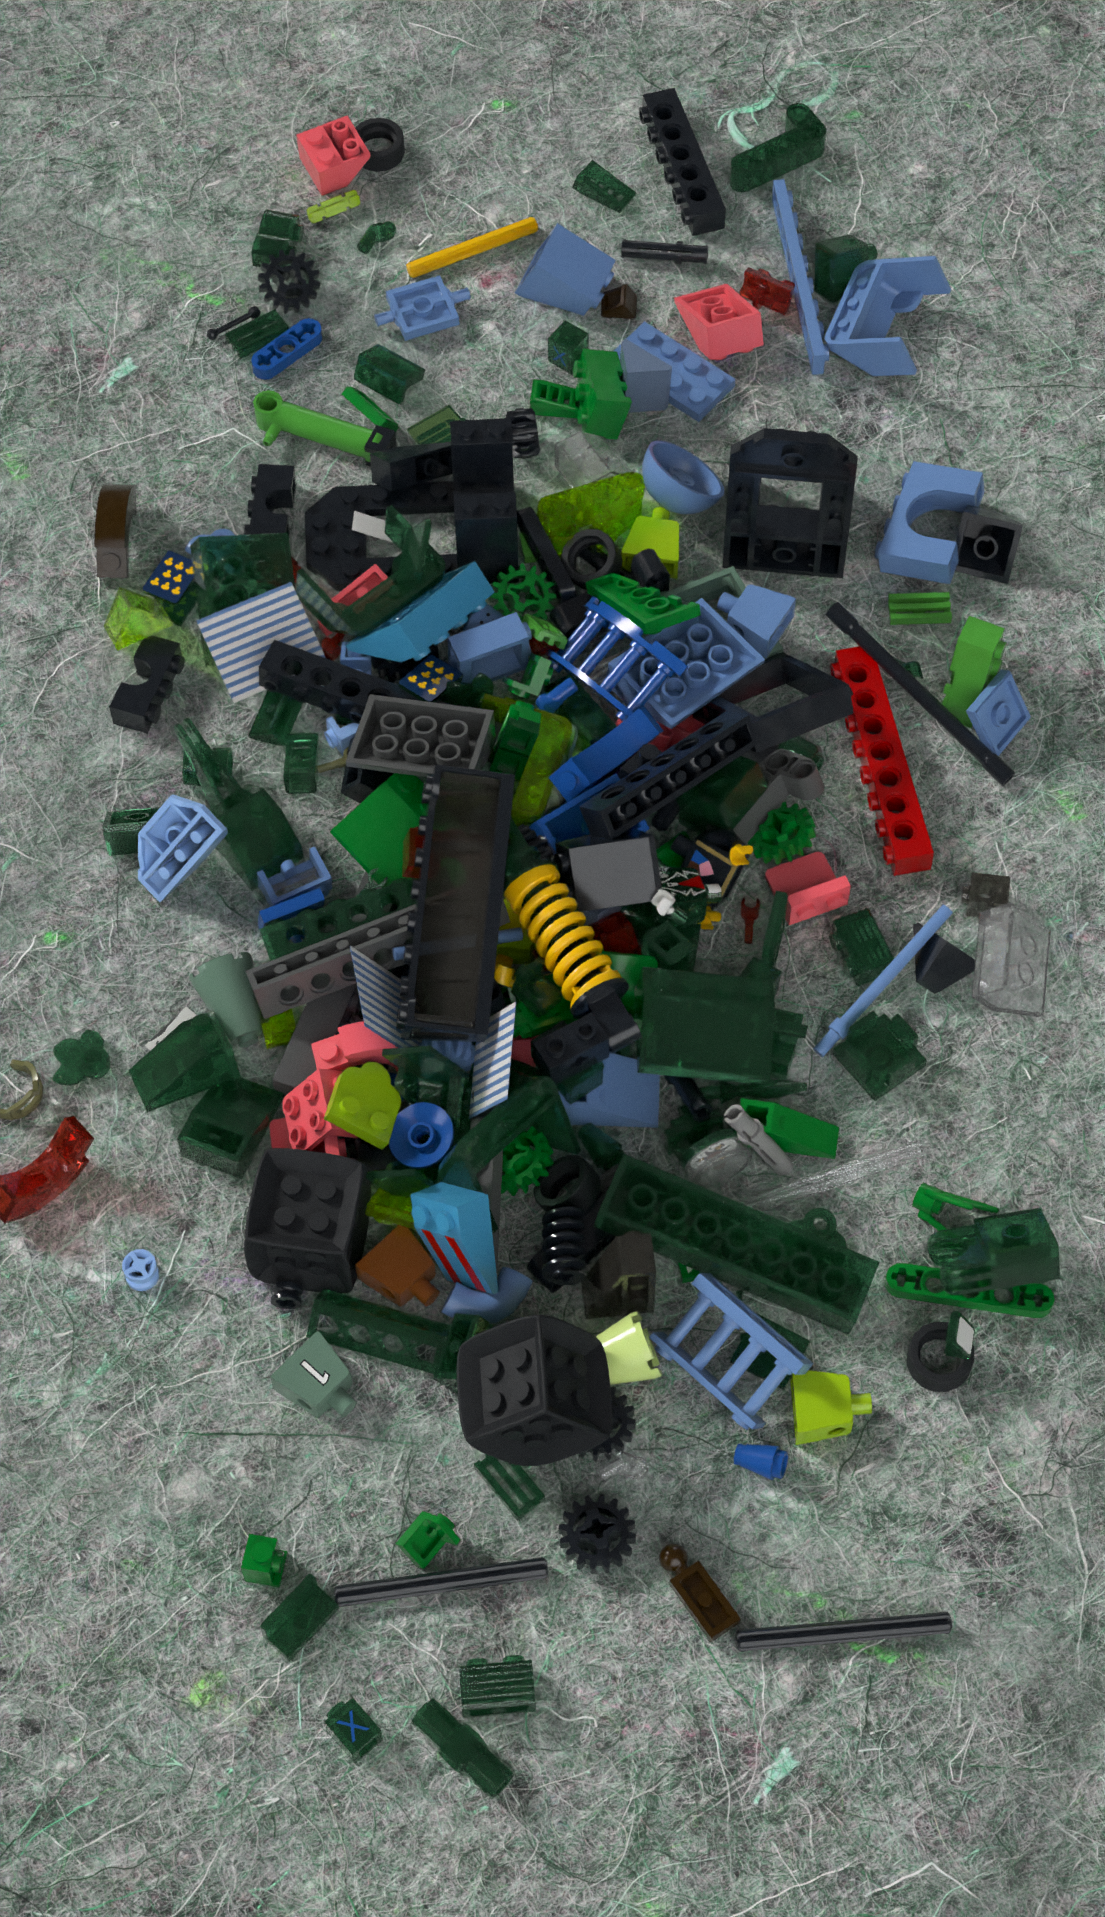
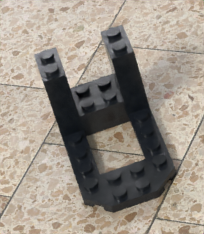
M511 418L450 421L453 481L423 482L395 491H390L379 485L333 487L305 512L307 569L315 575L319 574L328 581V585L336 591H342L374 564L396 585V589L417 588L425 582L474 561L489 584L493 582L500 583L497 575L500 572L507 575L506 569L510 565L517 571L518 533L516 492H514ZM354 511L369 516L454 512L457 554L367 558L366 534L352 530ZM519 578L508 583H519Z
M764 428L731 445L722 568L734 566L735 569L843 579L858 456L829 434L814 431H791L780 428ZM762 478L821 483L819 510L759 505Z

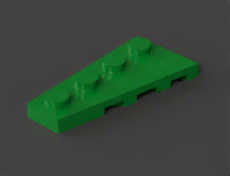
M615 573L586 582L589 595L596 597L599 602L603 601L640 627L646 635L658 634L664 628L701 616L700 604L690 602L687 605L683 604L681 597L673 594L666 598L660 595L659 589L654 587L640 588L639 582Z

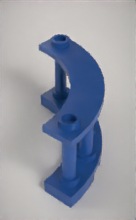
M592 596L584 606L587 609L585 613L586 618L568 638L565 649H559L557 653L549 649L545 655L548 657V660L552 661L550 667L557 673L564 670L566 673L571 674L618 710L616 716L623 722L646 704L667 677L671 678L675 674L680 678L688 669V666L658 641H654L652 644L648 643L642 638L644 631L605 602L601 601L599 603V600ZM609 626L607 628L609 632L579 668L572 665L602 627L606 629ZM626 636L631 640L629 644L631 648L603 682L598 685L588 676L618 639L623 640ZM646 653H649L659 661L656 665L658 669L626 707L613 697L610 692L641 655L644 657Z

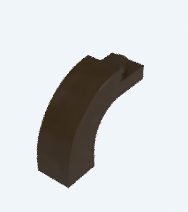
M104 484L100 490L96 509L94 538L97 577H129V529L132 516L136 515V485Z

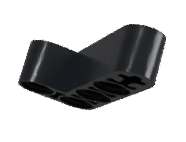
M645 549L635 555L631 562V573L623 577L639 582L640 588L654 587L659 589L660 592L669 591L670 574L655 550ZM587 592L558 604L550 612V619L567 639L586 618L585 613L587 609L584 606L592 597Z

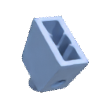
M751 584L745 588L739 598L724 592L718 601L717 609L727 613V623L762 657L767 658L794 617L796 598Z

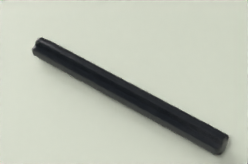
M540 1557L337 1585L334 1588L335 1603L338 1607L545 1579L548 1577V1567L546 1559Z
M948 1612L741 1629L736 1632V1645L739 1651L948 1634L952 1629V1621Z

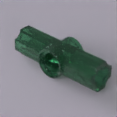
M434 1698L426 1702L411 1720L412 1725L439 1749L438 1753L450 1767L460 1774L464 1773L491 1799L499 1795L514 1777V1773L486 1748L485 1741L475 1730L465 1723H459Z

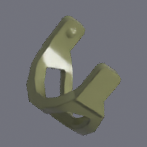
M11 1060L10 1066L12 1069L24 1071L32 1077L33 1089L29 1090L20 1101L7 1110L0 1108V1118L14 1120L23 1118L36 1110L42 1100L44 1087L35 1066L29 1060ZM33 1096H35L29 1103V1105H27L24 1109L20 1110V1108H22Z

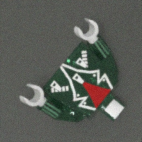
M657 857L662 889L658 890L651 902H645L656 931L676 927L686 929L695 923L702 922L705 919L707 904L721 902L722 892L720 885H703L696 869L668 866Z

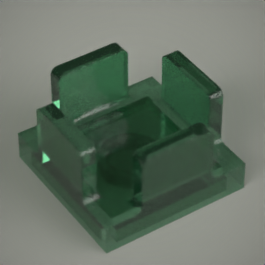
M874 1011L870 1012L848 1028L847 1039L833 1049L835 1058L874 1101H877L924 1068L927 1062L926 1058L917 1049L918 1035L899 1014L893 1016L891 1021L885 1013L878 1017Z

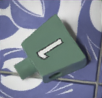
M319 1331L314 1333L270 1376L273 1389L315 1417L322 1416L330 1407L340 1416L346 1417L357 1404V1401L346 1392L353 1384L349 1369Z

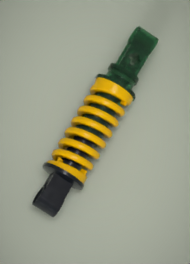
M492 802L471 812L476 828L486 841H488ZM511 816L508 839L510 846L507 848L504 877L506 882L503 886L502 897L510 903L513 912L519 915V922L523 928L528 930L527 936L531 942L536 944L537 953L540 957L545 958L544 965L548 971L553 972V980L556 985L562 987L561 993L563 997L571 1002L570 1012L575 1019H580L592 1012L609 1037V1052L613 1054L642 1038L638 1025L621 1001L629 989V984L621 977L617 970L610 968L612 964L611 958L608 955H600L603 950L602 943L598 940H592L595 932L591 926H583L586 917L583 912L575 911L578 903L575 898L567 897L569 893L567 885L557 883L560 879V873L556 863L550 859H540L541 854L537 847L528 846Z

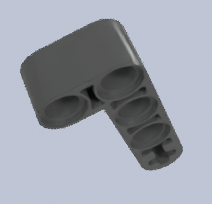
M786 749L775 750L754 770L707 824L706 830L732 829L746 845L759 830V825L765 823L769 817L768 812L777 809L788 795L808 801L818 798L823 793L825 785L815 762L810 758Z

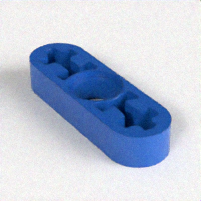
M303 319L257 351L251 359L254 375L263 380L271 379L318 346L322 341L320 323L315 319ZM284 345H291L295 348L289 353H283L279 350Z

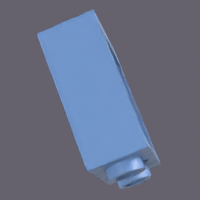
M517 612L448 637V665L463 673L454 681L460 694L499 680L503 676L507 677L525 670L528 656L531 655L529 640L532 639V634L527 622H521Z

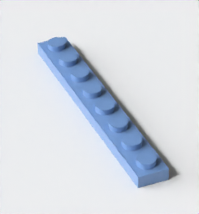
M785 179L773 180L772 203L812 375L824 374L825 361H829V348L827 343L823 344L822 342L824 327L823 322L817 320L819 315L817 299H812L811 295L814 292L812 277H807L806 273L808 272L807 255H802L801 252L803 250V237L801 233L796 231L798 229L797 212H792L791 209L793 207L792 191H787Z

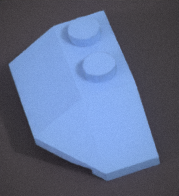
M172 794L138 833V860L140 866L138 880L159 902L163 901L201 865L228 834L227 828L204 804Z

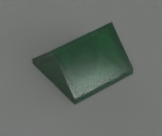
M160 807L107 811L102 828L109 856L137 854L138 833Z

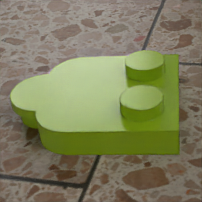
M367 1062L361 1068H346L336 1080L324 1116V1120L381 1150L389 1144L401 1105L400 1094L390 1084L391 1078L387 1069L377 1062Z

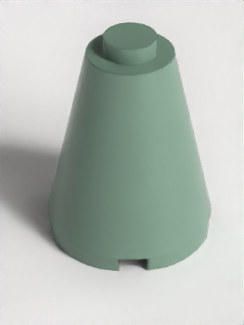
M241 952L243 958L237 959L233 958L232 953L219 956L197 967L198 975L195 976L193 973L189 975L191 984L232 1044H239L241 1048L258 1042V1036L262 1034L259 1004L245 972L254 968L252 956L248 952Z

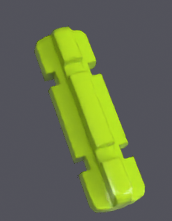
M352 189L345 192L343 197L340 194L320 202L321 206L315 204L306 209L308 219L311 223L315 224L322 221L324 216L327 219L347 211V207L352 209L359 206L360 197L358 193Z

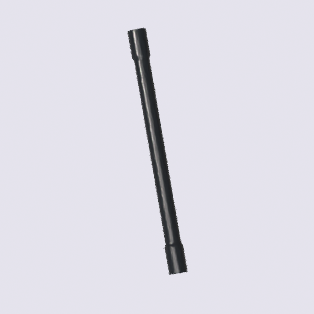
M839 602L835 603L827 611L826 616L844 634L850 636L971 753L1001 786L1006 785L1016 773L997 754L992 753L883 648Z

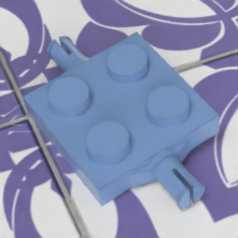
M439 275L386 291V299L390 306V311L374 314V318L378 327L394 322L400 328L406 341L460 325L455 303L470 300L471 296L467 287L451 292L444 285Z

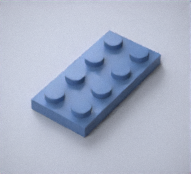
M645 321L626 338L672 366L669 403L698 422L735 387V378ZM621 344L614 350L618 353L619 360L621 353Z

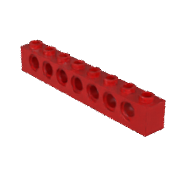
M860 646L836 650L835 661L830 664L831 676L849 684L853 692L851 699L854 713L845 717L847 732L853 733L852 749L855 759L860 758L862 764L860 766V778L863 785H868L869 793H867L869 809L870 811H875L877 819H875L877 837L883 838L885 844L883 846L884 862L886 865H891L894 876L931 870L934 851L879 666ZM882 784H890V785H892V786L888 787V786H884V785H882ZM891 810H896L900 813H893ZM897 837H905L908 840H901Z

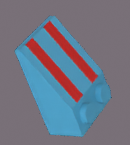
M443 1182L411 1194L414 1227L446 1280L454 1283L458 1282L464 1286L490 1294L498 1293L488 1194Z

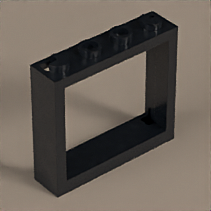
M782 652L765 659L762 665L692 715L694 719L705 725L726 711L749 715L759 740V744L751 750L757 753L853 714L851 699L853 692L849 684ZM784 684L809 695L758 717L734 705Z

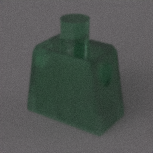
M844 235L815 243L814 292L833 303L840 300L854 269L864 261L877 258L876 247L872 243L866 244L853 235Z

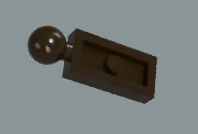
M671 1543L662 1548L659 1554L661 1566L668 1572L676 1573V1576L669 1580L670 1587L710 1642H713L740 1623L741 1618L699 1560L688 1567V1555L681 1545Z

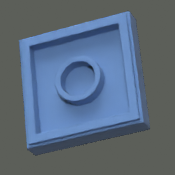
M1003 669L999 671L966 710L979 740L992 753L998 756L1031 718L1011 672Z

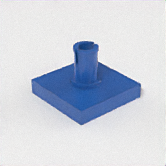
M315 889L259 911L257 926L261 936L265 937L287 928L295 951L315 944L305 921L322 915L325 898L321 889Z

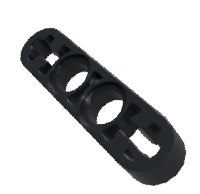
M529 506L518 510V527L542 573H547L545 577L547 582H553L554 585L551 590L556 594L558 603L560 604L576 597L574 584L534 509Z

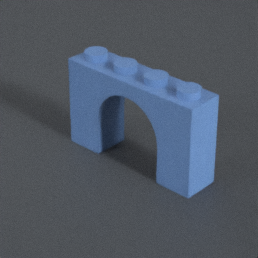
M913 461L909 473L905 472L903 476L901 494L895 496L893 515L891 518L886 519L884 538L882 541H878L876 545L875 559L879 560L880 572L950 584L959 562L957 542L920 535L913 531L910 526L917 517L928 511L950 510L963 513L967 505L979 507L984 495L983 473Z

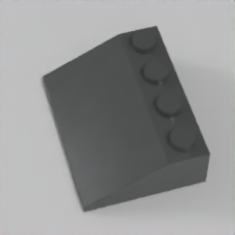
M370 694L347 756L346 766L426 777L427 774L432 775L435 764L482 770L489 760L496 738L494 710ZM441 773V779L473 782L476 778Z

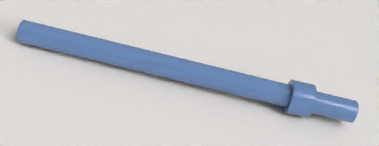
M943 904L845 1014L841 1018L837 1017L828 1026L829 1031L813 1048L818 1055L824 1057L839 1039L843 1040L851 1032L850 1027L952 915L953 912L946 905Z

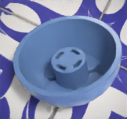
M656 440L649 444L643 458L642 476L648 493L661 507L678 514H696L715 505L724 495V487L718 476L695 455L666 441Z

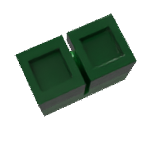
M516 701L515 705H510L493 747L495 753L491 760L489 771L513 774L515 779L520 780L539 735L541 713L534 711L535 707L522 701Z

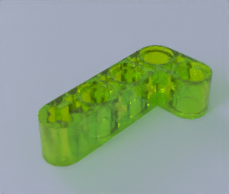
M626 472L542 497L538 502L536 515L559 558L562 556L563 547L567 541L577 533V527L580 528L638 510L642 506L645 491L643 476L636 472Z

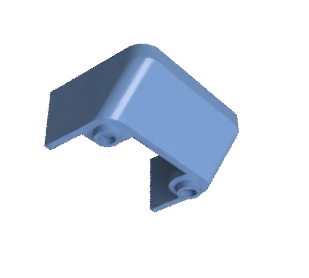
M937 257L876 259L860 263L852 273L825 334V341L829 349L871 376L915 375L917 369L902 338L885 337L895 314L915 310L920 304L923 295L950 294V285Z

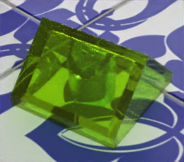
M121 587L117 591L104 623L105 631L117 651L173 626L160 601Z

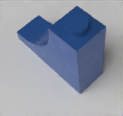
M645 706L640 707L600 740L570 758L548 778L566 801L569 802L611 777L643 745L652 742L664 730Z

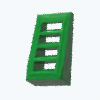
M533 379L530 408L534 410L535 415L577 418L579 408L575 407L576 389L544 380ZM564 399L570 400L569 405L564 404Z

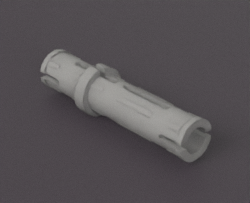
M738 1104L732 1105L726 1110L724 1116L727 1118L724 1120L737 1131L738 1138L744 1144L750 1145L778 1175H786L792 1170L794 1164L791 1162H794L793 1159L764 1131V1126L758 1119L750 1117L744 1108Z

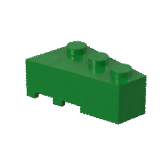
M583 349L579 360L574 362L573 377L578 380L575 399L580 401L577 420L578 424H582L583 437L617 440L632 404L631 398L625 397L623 391H627V384L620 381L619 376H622L623 370L618 353L615 351Z

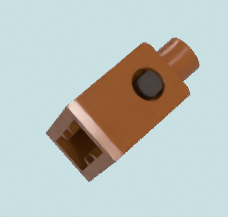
M403 1222L355 1264L357 1278L398 1306H404L415 1296L427 1307L440 1294V1291L430 1283L436 1275L433 1260Z

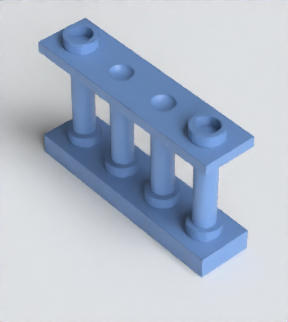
M699 1273L691 1283L699 1290L697 1293L698 1299L669 1336L665 1332H653L649 1338L657 1344L655 1350L662 1357L669 1361L675 1360L733 1412L731 1417L738 1425L747 1430L749 1428H763L766 1422L756 1414L787 1374H806L814 1363L711 1273ZM716 1305L725 1313L722 1316L724 1321L695 1358H693L679 1344L708 1307ZM742 1328L750 1335L748 1339L750 1343L719 1381L705 1369V1366L735 1329L739 1330ZM767 1350L776 1358L774 1362L776 1366L745 1404L730 1390L760 1352L765 1353Z

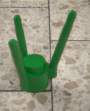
M924 1182L917 1190L912 1203V1207L920 1210L917 1215L918 1218L928 1222L963 1252H967L968 1247L938 1222L932 1214L939 1215L946 1203L968 1210L976 1208L994 1214L999 1212L997 1207L945 1192Z

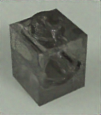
M972 872L969 884H963L961 903L967 904L966 916L1005 920L1009 901L1010 877ZM980 894H986L990 898L981 897Z

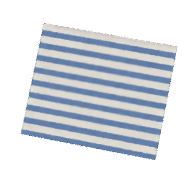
M292 582L196 620L233 703L266 690L264 687L259 686V665L274 640L326 658Z
M350 946L364 1026L419 1061L418 1045L422 1041L402 1040V1029H396L398 1009H400L401 1001L405 1002V997L400 996L401 979ZM415 989L414 1020L423 1021L418 994ZM412 1028L411 1030L425 1032L424 1029Z
M516 1002L492 1015L489 1020L488 1036L485 1042H476L469 1119L508 1099ZM473 1090H474V1101H473V1099H472Z

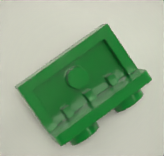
M531 653L521 682L503 676L502 682L508 685L507 691L526 699H529L530 694L539 696L542 686H547L552 677L553 668L550 667L552 661Z

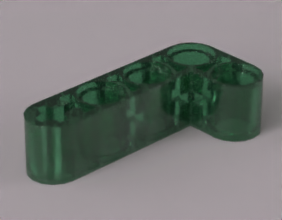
M794 103L788 106L785 118V133L732 158L730 167L731 188L737 192H748L820 158L825 151V125L807 105Z

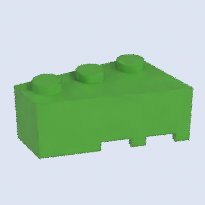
M969 616L957 640L949 669L952 671L950 684L946 683L943 693L946 696L942 704L964 726L972 729L973 725L966 710L999 673L1003 663L1001 658L1007 642L1002 641L1005 628Z

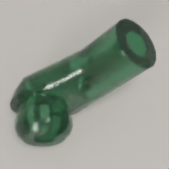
M390 221L372 224L357 244L358 250L368 254L374 244L391 240L396 233L395 224Z

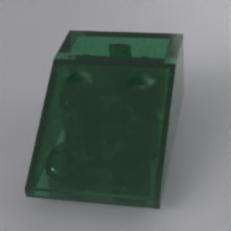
M223 1071L193 1108L177 1138L181 1156L243 1179L270 1122L284 1098V1093Z

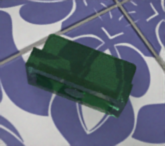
M310 1573L262 1622L260 1628L263 1638L290 1662L340 1609L339 1604L317 1585L316 1578Z

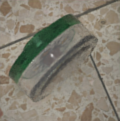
M724 1129L707 1135L694 1143L684 1152L680 1159V1164L694 1188L706 1189L721 1184L739 1174L750 1163L752 1153L748 1145L738 1138L735 1129Z

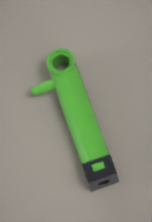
M262 391L255 396L253 401L256 424L259 429L266 432L263 439L265 446H271L280 431H284L365 458L366 465L370 467L371 453L397 447L396 432L394 430L376 425L374 430L283 401L280 394L275 391Z

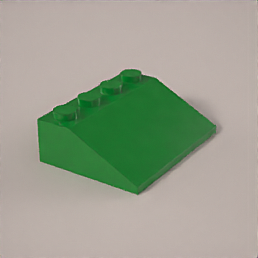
M394 773L338 823L330 833L401 909L416 904V900L410 899L413 879L419 880L420 868L414 867L416 847L422 848L423 836L418 835L420 815L426 816L427 804H421L424 783L417 776ZM438 799L435 806L432 842L479 843ZM431 851L425 900L466 885L482 871L479 852Z

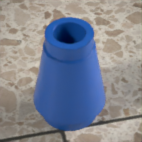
M737 1445L734 1454L735 1465H739L772 1481L774 1478L782 1479L784 1477L788 1463V1451L781 1450L780 1446Z

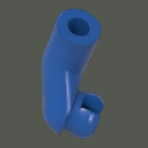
M567 678L548 694L543 693L539 695L536 699V706L543 714H553L566 699L579 689L571 678Z

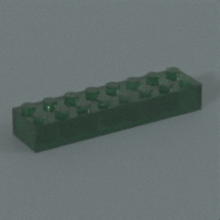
M626 1154L621 1159L594 1224V1227L699 1272L711 1273L720 1281L849 1335L856 1324L879 1262Z

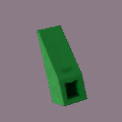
M741 1098L740 1105L746 1113L763 1124L764 1131L785 1153L830 1159L836 1158L838 1126L774 1102ZM736 1133V1143L738 1146L752 1148L750 1145L744 1144Z

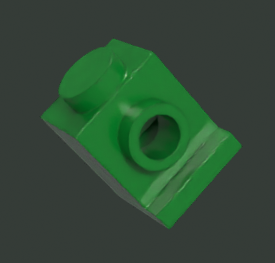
M249 1534L241 1565L242 1574L246 1582L280 1588L288 1552L280 1550L277 1538Z

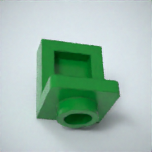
M422 1511L395 1544L416 1567L424 1569L446 1542L456 1546L461 1539L453 1531L455 1525L441 1513L436 1516Z

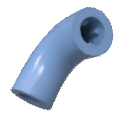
M502 1267L497 1276L499 1292L496 1294L475 1291L456 1282L442 1307L441 1313L457 1321L475 1326L495 1324L515 1312L525 1299L533 1281L516 1270Z

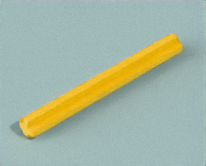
M529 217L406 264L410 277L415 278L538 231V224L534 217Z

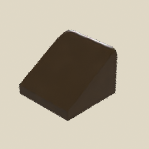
M627 284L603 292L604 296L601 300V316L603 318H636L637 296Z

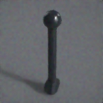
M257 306L249 309L248 313L217 329H209L207 337L210 340H215L218 334L245 320L258 318L261 311Z

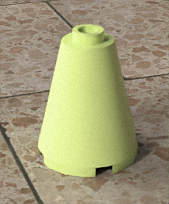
M639 1311L628 1314L596 1336L602 1343L606 1353L610 1385L656 1379L662 1376V1371L654 1368L660 1365L652 1340L649 1338L650 1335L647 1328L642 1329L640 1320L643 1319Z

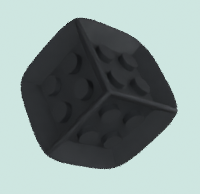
M290 1148L265 1150L256 1172L246 1217L244 1255L251 1276L271 1285L279 1281L294 1282L300 1284L305 1291L329 1294L351 1292L357 1280L355 1264L362 1259L369 1225L371 1184L367 1167L354 1159L328 1153Z
M531 1315L517 1318L471 1337L460 1346L457 1357L460 1423L465 1440L476 1450L514 1465L540 1466L592 1449L610 1437L612 1428V1399L608 1362L602 1343L590 1332L552 1316Z

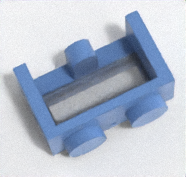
M315 846L309 849L310 860L295 866L292 860H286L280 865L281 873L270 878L266 877L263 870L257 872L258 887L263 892L270 907L318 888L321 889L324 898L329 894V890L332 889V877Z

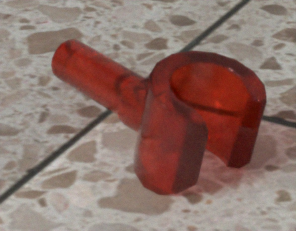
M349 626L345 629L341 628L332 638L326 637L322 640V651L326 659L334 661L339 657L341 647L338 644L350 631Z
M745 897L741 901L740 915L745 920L744 943L752 944L754 920L759 917L760 900L758 898L756 899V906L753 908L745 905Z

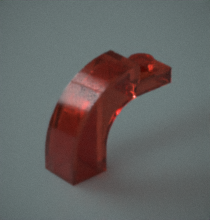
M75 1116L64 1118L48 1147L32 1163L16 1172L0 1175V1219L4 1224L22 1219L43 1208L65 1191L90 1161L85 1154L95 1138Z

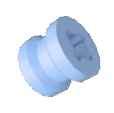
M136 1249L125 1256L122 1262V1269L127 1284L137 1291H146L154 1287L159 1280V1270L154 1255L147 1250Z

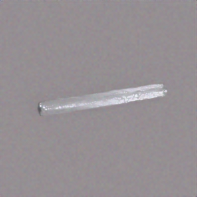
M914 1140L738 1198L734 1201V1209L739 1218H745L923 1159L925 1154L924 1147L920 1140Z

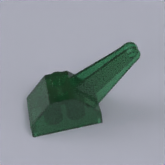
M187 717L183 720L185 729L179 723L174 725L173 728L210 805L208 809L227 828L228 834L216 848L249 889L253 891L258 887V871L263 870L267 878L281 873L280 865L284 861L292 860L295 864L304 858L303 848L282 809L266 790L249 783L241 787L203 739L194 723ZM196 747L230 795L223 799Z

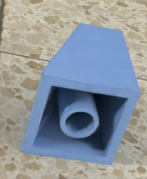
M557 223L536 251L515 294L584 316L590 307L596 309L604 294L600 291L602 287L606 288L612 280L614 273L611 269L616 260Z

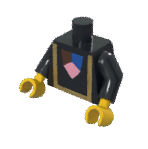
M732 829L705 830L694 841L680 833L670 848L671 851L684 858L678 872L684 875L683 871L698 873L705 888L686 886L688 891L691 888L696 893L706 890L695 896L690 891V895L699 912L696 921L701 929L713 930L714 927L711 921L719 922L721 920V913L713 911L714 907L717 908L728 899L744 866L749 865L748 859L753 853V847L745 845ZM686 873L687 878L679 876L683 881H686L698 875L691 873L687 875ZM706 884H719L721 892L709 893Z

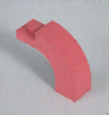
M364 1021L338 1027L339 1034L311 1044L317 1069L343 1071L348 1067H354L367 1062H377L391 1065L402 1076L422 1068L420 1061L365 1027Z

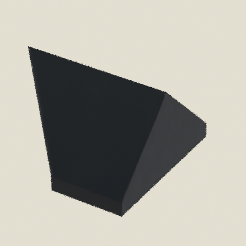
M920 923L913 924L914 936L919 932L923 925H921ZM934 933L915 955L916 982L935 994L983 965Z

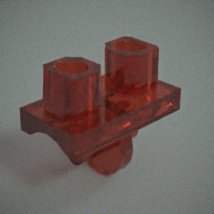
M748 267L744 273V282L740 295L753 301L752 306L757 309L765 306L785 315L789 311L795 284L786 279L779 281L772 278L770 273L762 268L754 270Z

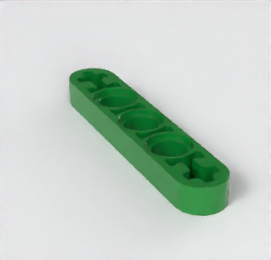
M907 1263L892 1265L888 1269L885 1278V1288L888 1293L897 1298L1030 1318H1043L1051 1312L1055 1300L1052 1290L1041 1283ZM898 1274L905 1275L904 1279L907 1282H905L904 1287L897 1286V1280L895 1279H897ZM917 1276L921 1277L919 1290L914 1289ZM931 1278L940 1279L945 1289L940 1293L930 1292L925 1282ZM965 1283L974 1284L978 1288L979 1294L974 1298L964 1297L960 1292V1287ZM1000 1288L1008 1289L1013 1295V1300L1009 1303H1001L996 1300L994 1292ZM1020 1291L1025 1292L1022 1305H1017ZM1035 1295L1041 1296L1043 1301L1041 1307L1035 1306V1301H1033Z

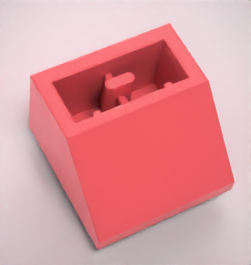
M348 115L296 135L299 158L322 196L347 187L371 157L369 150Z

